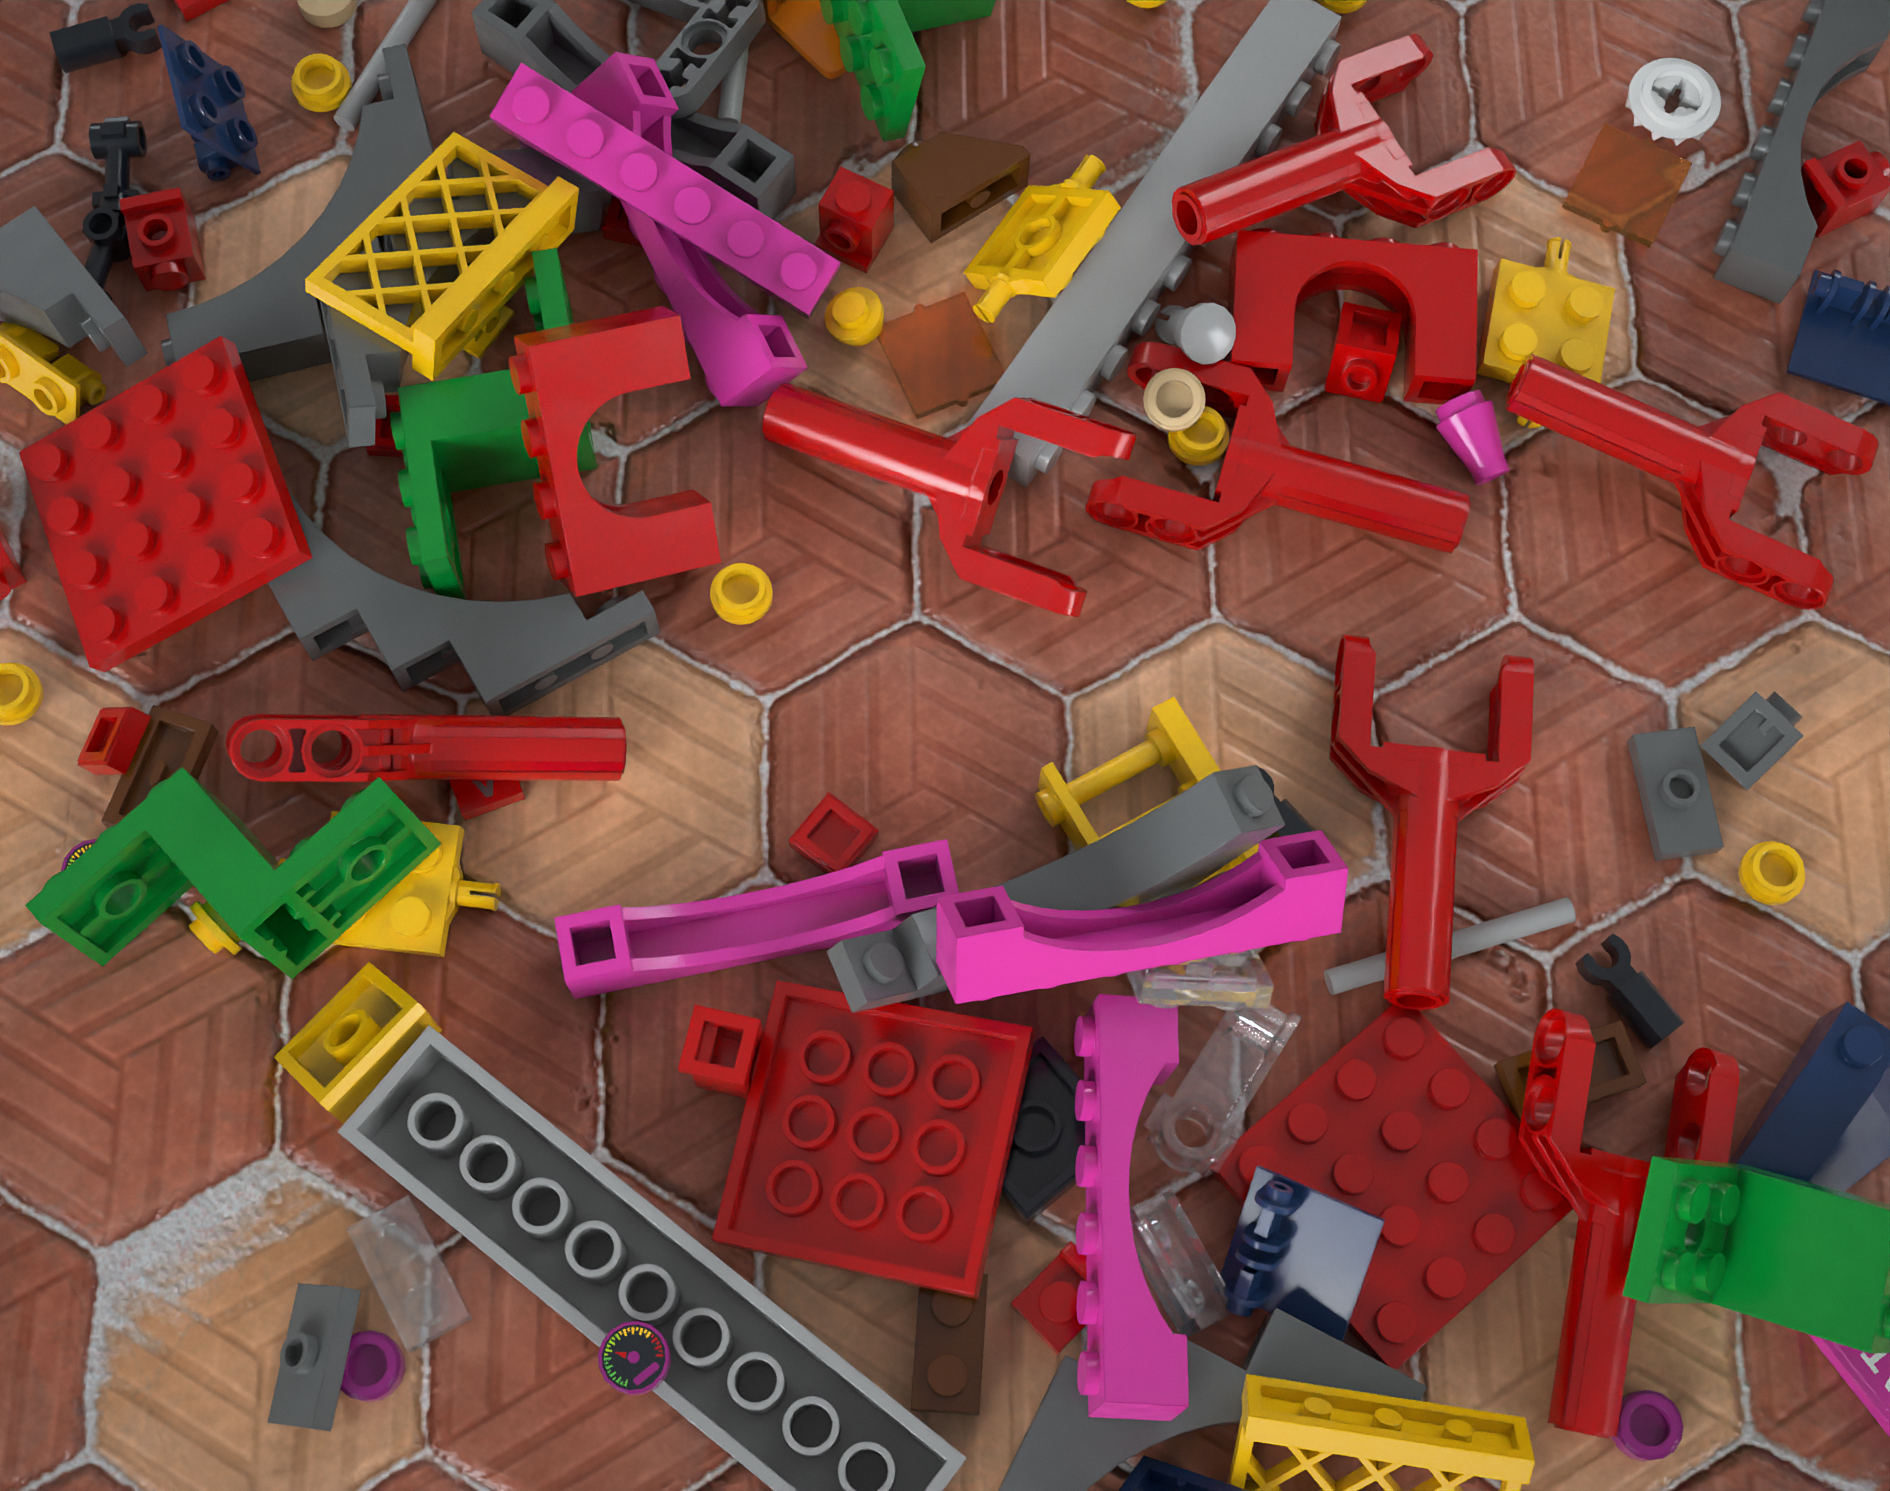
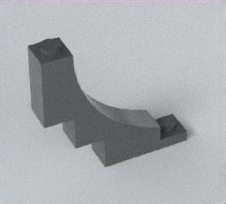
M406 44L382 48L388 71L387 73L377 75L383 101L362 106L359 134L351 161L337 191L323 213L297 243L281 258L255 277L227 293L201 304L166 314L170 338L161 340V346L167 366L219 336H223L235 343L249 382L332 362L320 300L305 291V279L319 266V257H328L434 152L416 76ZM440 197V198L414 199L411 203H413V202H428V201H442V200H441V197ZM377 236L371 242L373 253L385 252L383 245L385 236Z
M533 148L489 151L547 186L559 176L578 187L579 194L575 228L571 234L600 230L603 205L611 204L612 194L554 160L545 157ZM457 157L448 165V179L480 177L479 171ZM517 192L495 194L499 209L525 208L531 202V200ZM484 194L451 197L455 213L488 210ZM442 201L413 202L408 205L411 216L444 213ZM493 228L459 230L463 246L487 245L495 239ZM449 231L415 233L418 250L453 247ZM405 234L385 235V251H408ZM319 257V265H320L327 257ZM457 265L422 267L426 284L454 282L459 277ZM412 268L377 271L381 288L416 285ZM368 272L342 273L332 281V283L346 291L371 289ZM320 300L349 448L375 445L376 419L386 418L385 393L398 392L397 387H400L404 365L409 352ZM420 303L385 305L387 315L409 328L423 314Z
M35 206L0 228V321L20 325L47 335L68 348L88 336L101 353L111 347L127 367L148 354L124 315Z
M288 489L313 558L268 582V585L312 661L369 631L403 692L460 662L490 716H509L660 633L655 610L643 590L629 598L626 595H620L606 601L597 609L595 616L586 620L571 593L535 600L495 602L441 596L406 586L375 572L349 556L322 533L304 513Z
M1257 765L1211 773L1162 806L1119 830L1069 855L994 887L1003 885L1011 900L1041 908L1086 911L1133 906L1191 889L1285 826V823L1274 802L1272 790L1264 781ZM937 907L912 914L892 930L841 940L827 951L852 1013L949 991L936 963Z
M1277 1308L1266 1314L1241 1368L1187 1340L1189 1407L1172 1421L1088 1417V1395H1080L1078 1391V1361L1065 1355L998 1491H1086L1116 1466L1146 1448L1175 1436L1214 1426L1239 1424L1242 1415L1241 1397L1246 1374L1421 1401L1427 1386Z

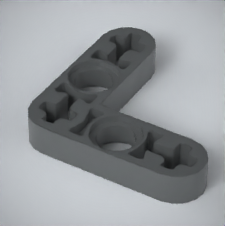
M629 0L632 3L687 23L656 62L679 108L671 116V119L685 118L701 107L766 22L763 0ZM714 42L721 45L716 52L709 55L693 53V50L703 43Z

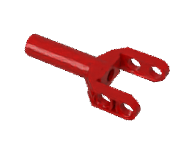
M1411 34L1339 60L1335 73L1331 75L1327 88L1323 90L1314 122L1316 132L1314 137L1177 188L1173 193L1171 201L1172 215L1180 235L1186 242L1193 246L1203 245L1343 190L1376 215L1416 229L1495 196L1514 179L1517 171L1504 151L1487 147L1416 176L1411 171L1412 162L1395 140L1389 126L1378 116L1370 104L1405 91L1408 84L1418 77L1433 59L1432 51L1419 34Z
M1142 342L1133 348L1127 367V375L1133 382L1141 386L1144 391L1148 382L1157 373L1170 368L1184 369L1195 375L1201 382L1205 392V406L1216 410L1220 415L1236 420L1213 500L1120 476L1113 479H1101L1092 484L1085 506L1086 512L1091 518L1114 528L1199 551L1235 533L1249 517L1276 505L1452 554L1454 549L1458 547L1470 510L1469 494L1291 446L1277 425L1273 401L1250 367L1224 360L1214 364H1200L1190 360L1182 352V349L1156 342Z
M1533 353L1523 361L1506 396L1505 409L1675 484L1681 498L1683 529L1703 568L1795 608L1817 610L1826 605L1834 579L1819 559L1729 519L1739 510L1761 445L1828 475H1860L1870 471L1879 448L1878 440L1873 434L1781 392L1744 404L1732 415L1696 426Z
M786 382L780 384L772 393L764 410L762 433H764L765 439L770 442L928 497L938 517L940 540L959 579L1045 610L1072 617L1080 616L1088 591L1078 586L1071 576L980 544L983 535L990 534L1006 485L1008 472L1019 440L1013 438L1014 432L1016 431L1092 458L1104 455L1124 460L1130 459L1137 438V434L1124 428L1032 397H1014L977 417L970 426L946 438Z
M1343 634L1340 639L1335 666L1329 759L1358 792L1384 805L1394 817L1383 998L1401 1008L1431 1010L1445 1006L1450 1002L1458 823L1474 810L1485 808L1519 781V776L1524 773L1525 767L1531 761L1534 662L1531 657L1505 654L1501 661L1497 684L1489 694L1487 760L1486 754L1454 751L1439 747L1383 742L1381 747L1370 746L1376 652L1370 645L1369 637Z
M255 713L244 715L234 721L228 729L225 739L227 754L238 772L248 779L257 781L373 782L378 777L383 781H619L625 770L627 753L626 731L620 717ZM261 729L271 731L274 735L275 746L269 757L257 762L248 761L241 757V743L246 735ZM324 731H337L341 741L340 750L337 755L329 761H314L311 749L316 737Z
M1553 1008L1542 1016L1536 1028L1518 1136L1542 1179L1565 1196L1578 1215L1548 1423L1554 1424V1428L1609 1439L1610 1436L1617 1437L1637 1301L1636 1299L1623 1296L1651 1163L1593 1148H1580L1596 1043L1591 1034L1589 1023L1583 1015ZM1701 1047L1688 1057L1685 1065L1676 1074L1664 1157L1728 1163L1740 1076L1739 1066L1733 1055ZM1711 1068V1073L1709 1074L1708 1086L1705 1090L1706 1078ZM1699 1136H1700V1142H1699V1146H1698V1149H1697V1152H1696V1147H1697L1698 1139H1699Z

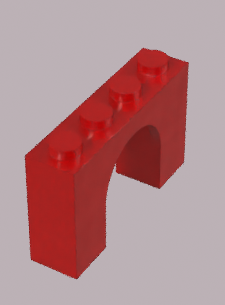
M1256 228L1251 231L1239 230L1237 231L1230 259L1228 311L1236 325V338L1232 349L1225 356V361L1250 367L1265 390L1284 392L1293 365L1295 311L1305 301L1323 292L1332 290L1356 291L1378 300L1391 312L1402 314L1401 330L1404 337L1403 402L1443 405L1460 395L1470 392L1476 381L1478 249L1459 248L1457 245L1447 242H1438L1431 245L1406 244L1387 237L1371 240L1345 239L1326 232L1308 236L1284 234L1272 228Z
M664 306L514 336L517 355L509 357V369L516 393L518 395L525 394L529 419L521 420V431L529 457H537L541 481L533 483V494L541 519H549L553 542L545 544V556L553 580H560L575 597L721 563L712 503L694 489L628 504L607 503L589 495L581 481L577 465V448L580 435L588 419L601 405L627 392L691 379L680 315Z

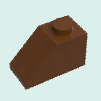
M939 132L924 142L914 141L908 144L891 161V189L894 190V196L929 242L933 243L1028 185L1030 154L1024 146Z

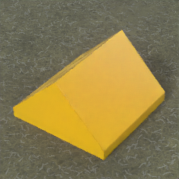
M368 962L274 1058L327 1111L344 1124L429 1025L438 1033L442 1029L415 999L373 964Z

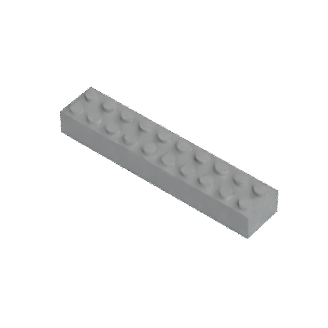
M430 1025L338 1130L339 1134L597 1346H601L602 1340L611 1329L624 1322L640 1321L656 1328L665 1337L670 1347L671 1365L667 1377L652 1391L774 1491H943L967 1459Z

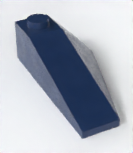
M1848 1001L1820 1017L1728 1163L1744 1164L1845 1192L1889 1158L1890 1030Z

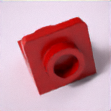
M1343 301L1333 354L1325 381V390L1327 392L1376 403L1384 400L1397 356L1402 314Z
M1072 1241L1060 1251L1059 1255L1010 1304V1307L1057 1355L1087 1325L1080 1324L1077 1318V1293L1080 1282L1087 1281V1256L1078 1254L1077 1247Z

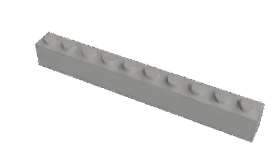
M1270 0L1106 229L1103 238L1091 250L1072 277L1070 283L1061 292L967 424V427L977 417L1014 397H1032L1089 416L1097 400V396L1093 394L1103 378L1111 382L1117 376L1129 354V350L1125 348L1135 332L1141 336L1146 334L1160 310L1161 305L1157 303L1158 299L1166 288L1175 291L1191 266L1192 260L1188 256L1195 246L1186 242L1175 225L1171 202L1173 193L1179 187L1273 152L1283 132V129L1279 127L1287 114L1294 118L1298 116L1311 94L1312 86L1309 85L1310 81L1317 72L1325 76L1341 50L1342 44L1335 41L1342 18L1340 15L1313 0ZM1209 242L1201 246L1206 247L1209 244ZM1015 431L1013 438L1019 440L1008 477L1027 488L1039 470L1047 474L1053 468L1063 451V447Z

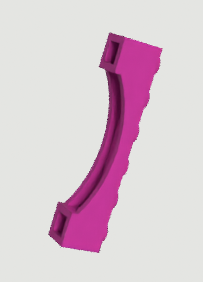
M615 52L570 92L673 157L671 116L679 108L653 58ZM620 200L629 218V228L635 238L641 242L654 269V278L657 285L667 295L675 313L680 315L684 339L692 346L705 372L707 387L718 399L721 407L759 406L771 397L780 384L791 382L808 369L782 316L759 314L729 287L719 275L706 253Z
M523 63L519 65L490 114V118L500 129L648 216L755 285L759 290L808 320L840 269V261Z
M1322 830L1262 840L1259 842L1258 852L1222 875L1178 894L1133 906L1086 911L1041 908L1011 900L1003 885L937 897L936 963L955 1003L960 1004L971 1001H983L997 996L1040 988H1053L1062 984L1105 976H1117L1122 973L1164 965H1177L1186 961L1223 954L1242 953L1250 949L1293 941H1305L1310 938L1341 933L1348 867Z
M944 839L884 851L882 856L839 871L755 892L659 906L621 908L619 904L554 917L565 983L574 999L833 947L844 939L892 930L912 914L937 907V897L957 894L959 891L948 841Z
M1098 994L1085 1016L1078 1017L1074 1034L1076 1056L1084 1057L1085 1080H1079L1075 1094L1077 1121H1085V1145H1080L1077 1151L1075 1177L1078 1187H1086V1212H1081L1078 1217L1076 1247L1078 1254L1087 1256V1281L1080 1282L1077 1293L1078 1322L1080 1324H1087V1351L1080 1353L1077 1368L1078 1391L1080 1395H1088V1417L1172 1421L1189 1407L1187 1335L1172 1333L1160 1314L1143 1275L1134 1243L1130 1218L1129 1167L1137 1122L1152 1085H1163L1179 1064L1177 1000Z

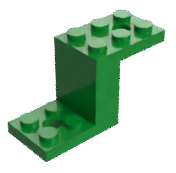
M820 0V7L825 22L828 25L833 24L839 36L843 65L849 73L854 72L861 88L860 99L863 112L869 121H875L883 142L905 138L926 68L911 32L991 16L996 0Z
M557 248L532 252L535 276L525 277L524 282L530 313L534 316L536 331L574 324L572 308ZM510 369L397 387L401 411L390 413V421L396 448L403 451L406 469L398 470L400 492L405 508L410 507L414 527L406 528L407 545L412 565H418L423 588H434L436 595L467 600L452 492L541 478L537 457H529L522 437L521 420L529 419L525 394L518 395L516 393ZM589 419L582 430L578 442V471L597 469Z
M181 767L169 779L163 780L154 786L148 793L147 798L118 824L104 830L96 839L95 844L68 868L52 876L45 883L43 889L25 906L40 924L103 967L190 888L195 886L237 936L293 979L442 843L383 780L378 777L367 788L352 794L343 804L341 811L318 832L302 839L296 844L289 858L280 865L229 808Z
M1652 1156L1623 1296L1648 1304L1711 1303L1870 1354L1890 1353V1204L1744 1164Z

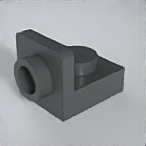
M1755 691L1700 746L1748 790L1804 736L1794 727L1803 717L1775 691L1766 700Z

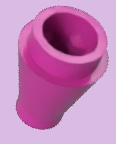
M1474 390L1460 395L1435 410L1440 421L1436 429L1471 473L1476 485L1492 481L1510 471L1503 451L1493 402L1491 400L1485 401L1481 390Z

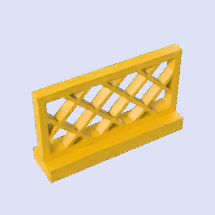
M453 132L305 279V291L411 353L412 369L434 381L525 283L524 278L532 276L535 272L532 252L558 248L574 231L579 188L559 176L547 186L463 136ZM457 157L479 171L480 177L447 179L445 168ZM517 192L531 200V202L525 208L499 209L495 194ZM485 195L488 210L455 213L451 197ZM441 197L444 213L410 215L408 205L414 199ZM493 228L495 239L490 244L463 246L459 230ZM449 231L453 247L418 250L415 233ZM405 234L408 251L373 253L371 242L377 236ZM457 265L459 277L454 282L426 284L422 267ZM413 269L416 285L381 288L377 271ZM368 272L371 289L346 291L332 283V281L342 273ZM420 303L423 314L409 328L387 315L385 305Z
M1246 1374L1241 1397L1242 1415L1228 1484L1249 1491H1282L1278 1486L1280 1483L1306 1469L1322 1488L1319 1491H1358L1374 1481H1377L1385 1491H1403L1389 1473L1402 1465L1427 1468L1434 1475L1432 1478L1408 1491H1464L1459 1484L1473 1476L1502 1480L1498 1491H1520L1522 1484L1529 1485L1535 1458L1525 1417ZM1255 1441L1287 1446L1294 1455L1265 1470L1251 1453ZM1332 1454L1357 1457L1364 1466L1334 1481L1319 1461ZM1248 1472L1251 1475L1252 1479L1245 1482Z

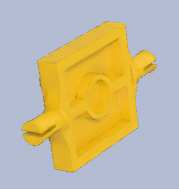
M1088 154L1085 155L1069 179H1065L1063 183L1051 186L1028 185L963 273L975 289L986 290L979 301L972 307L974 313L980 319L987 323H993L1009 299L1016 295L1025 294L1055 298L1070 283L1074 271L1091 248L1103 238L1107 226L1121 209L1109 190L1091 189L1106 171L1104 163L1099 158L1091 154L1090 156Z
M1560 237L1547 240L1543 267L1537 268L1501 258L1493 269L1476 374L1499 379L1511 385L1523 361L1533 353L1601 383L1615 288L1579 279L1568 274L1567 267L1572 243L1565 239L1560 245ZM1521 416L1517 417V423L1523 427L1528 421V428L1541 427V425Z
M332 811L330 820L339 812ZM421 821L442 844L332 944L444 957L449 925L458 912L459 906L497 911L500 901L495 897H500L501 895L500 883L491 884L463 880L460 856L465 830L461 826ZM281 858L279 860L280 865L286 860V858Z

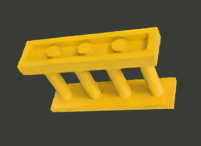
M1174 696L1152 708L1146 726L1148 732L1145 734L1144 742L1071 782L1065 783L1053 762L1041 768L1038 783L1040 791L1035 793L1037 804L1043 816L1052 827L1061 824L1076 851L1134 822L1176 796L1101 837L1097 836L1080 808V805L1157 763L1161 767L1169 765L1181 784L1177 788L1178 795L1211 773L1221 771ZM1259 843L1194 887L1224 870L1227 872L1258 852ZM1196 960L1186 961L1177 965H1164L1138 970V972L1152 992L1160 989L1166 999L1175 1000L1181 996L1187 984L1180 969Z

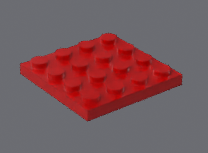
M223 336L217 337L19 452L90 668L107 672L313 558L235 343Z
M776 980L711 1240L718 1245L978 1299L1036 1033L1033 1028L898 1002L852 1013L843 992Z
M1394 1004L1379 1015L1207 1166L1242 1207L1244 1206L1256 1167L1260 1165L1385 1219L1348 1329L1374 1359L1395 1370L1402 1366L1573 1209L1569 1200L1540 1176L1518 1138L1520 1120L1419 1010L1401 1008Z

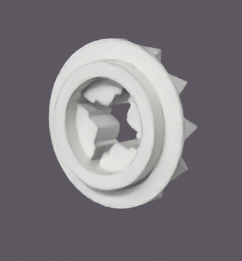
M1662 58L1644 65L1634 75L1629 85L1625 107L1631 109L1634 114V127L1644 126L1650 130L1653 141L1660 137L1672 139L1675 145L1678 146L1688 138L1699 140L1714 125L1721 109V96L1713 78L1700 66L1683 59ZM1676 89L1681 90L1678 97L1681 99L1679 107L1674 113L1668 114L1665 112L1666 109H1664L1665 101L1670 95L1674 94Z

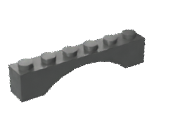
M482 0L471 12L481 51L484 55L515 74L519 65L523 63L569 93L610 57L553 0ZM696 111L685 118L671 119L673 158L772 220L775 219L796 194L794 155L746 124L725 122Z
M1808 0L1801 16V21L1809 23L1806 34L1797 33L1783 66L1792 69L1788 80L1780 78L1766 108V112L1775 115L1771 126L1765 124L1761 126L1748 155V158L1757 161L1753 174L1747 171L1743 173L1731 199L1730 205L1738 207L1739 211L1735 221L1726 219L1713 246L1712 252L1721 256L1713 279L1780 304L1800 276L1818 227L1806 199L1801 175V140L1807 116L1819 99L1842 82L1868 69L1890 32V0Z

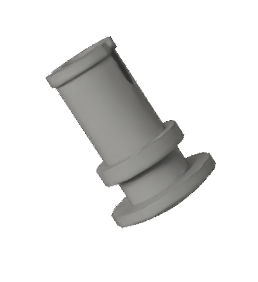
M1212 302L1200 303L1187 309L1179 305H1169L1160 311L1163 315L1170 317L1169 320L1166 321L1160 318L1155 320V331L1163 342L1177 344L1190 360L1200 364H1214L1223 359L1232 349L1236 338V325L1232 315L1225 307Z

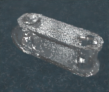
M1248 982L1244 983L1173 1098L1163 1093L1143 1125L1152 1131L1147 1140L1154 1144L1159 1157L1169 1167L1181 1172L1196 1171L1202 1176L1206 1174L1208 1169L1216 1173L1220 1171L1238 1139L1230 1135L1300 1022L1301 1015L1296 1012H1292L1289 1015L1283 1013L1256 996L1253 985ZM1181 1119H1192L1200 1123L1207 1135L1206 1145L1201 1147L1184 1145L1175 1134L1174 1123Z

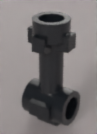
M129 116L105 118L104 123H91L89 127V141L92 154L96 160L105 159L103 191L92 193V207L94 209L105 207L113 211H119L123 217L119 199L140 195L138 190H130V158L145 157L147 153L144 126L141 121H131Z
M101 207L90 211L83 221L82 232L92 243L84 267L98 285L104 289L113 262H123L131 257L124 217L119 211ZM104 291L112 301L113 298L110 296V294Z

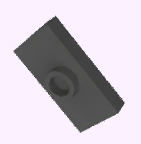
M1695 727L1633 734L1627 742L1655 861L1718 853L1724 845Z
M298 1283L286 1340L280 1353V1368L267 1423L331 1432L360 1300V1290L342 1286Z

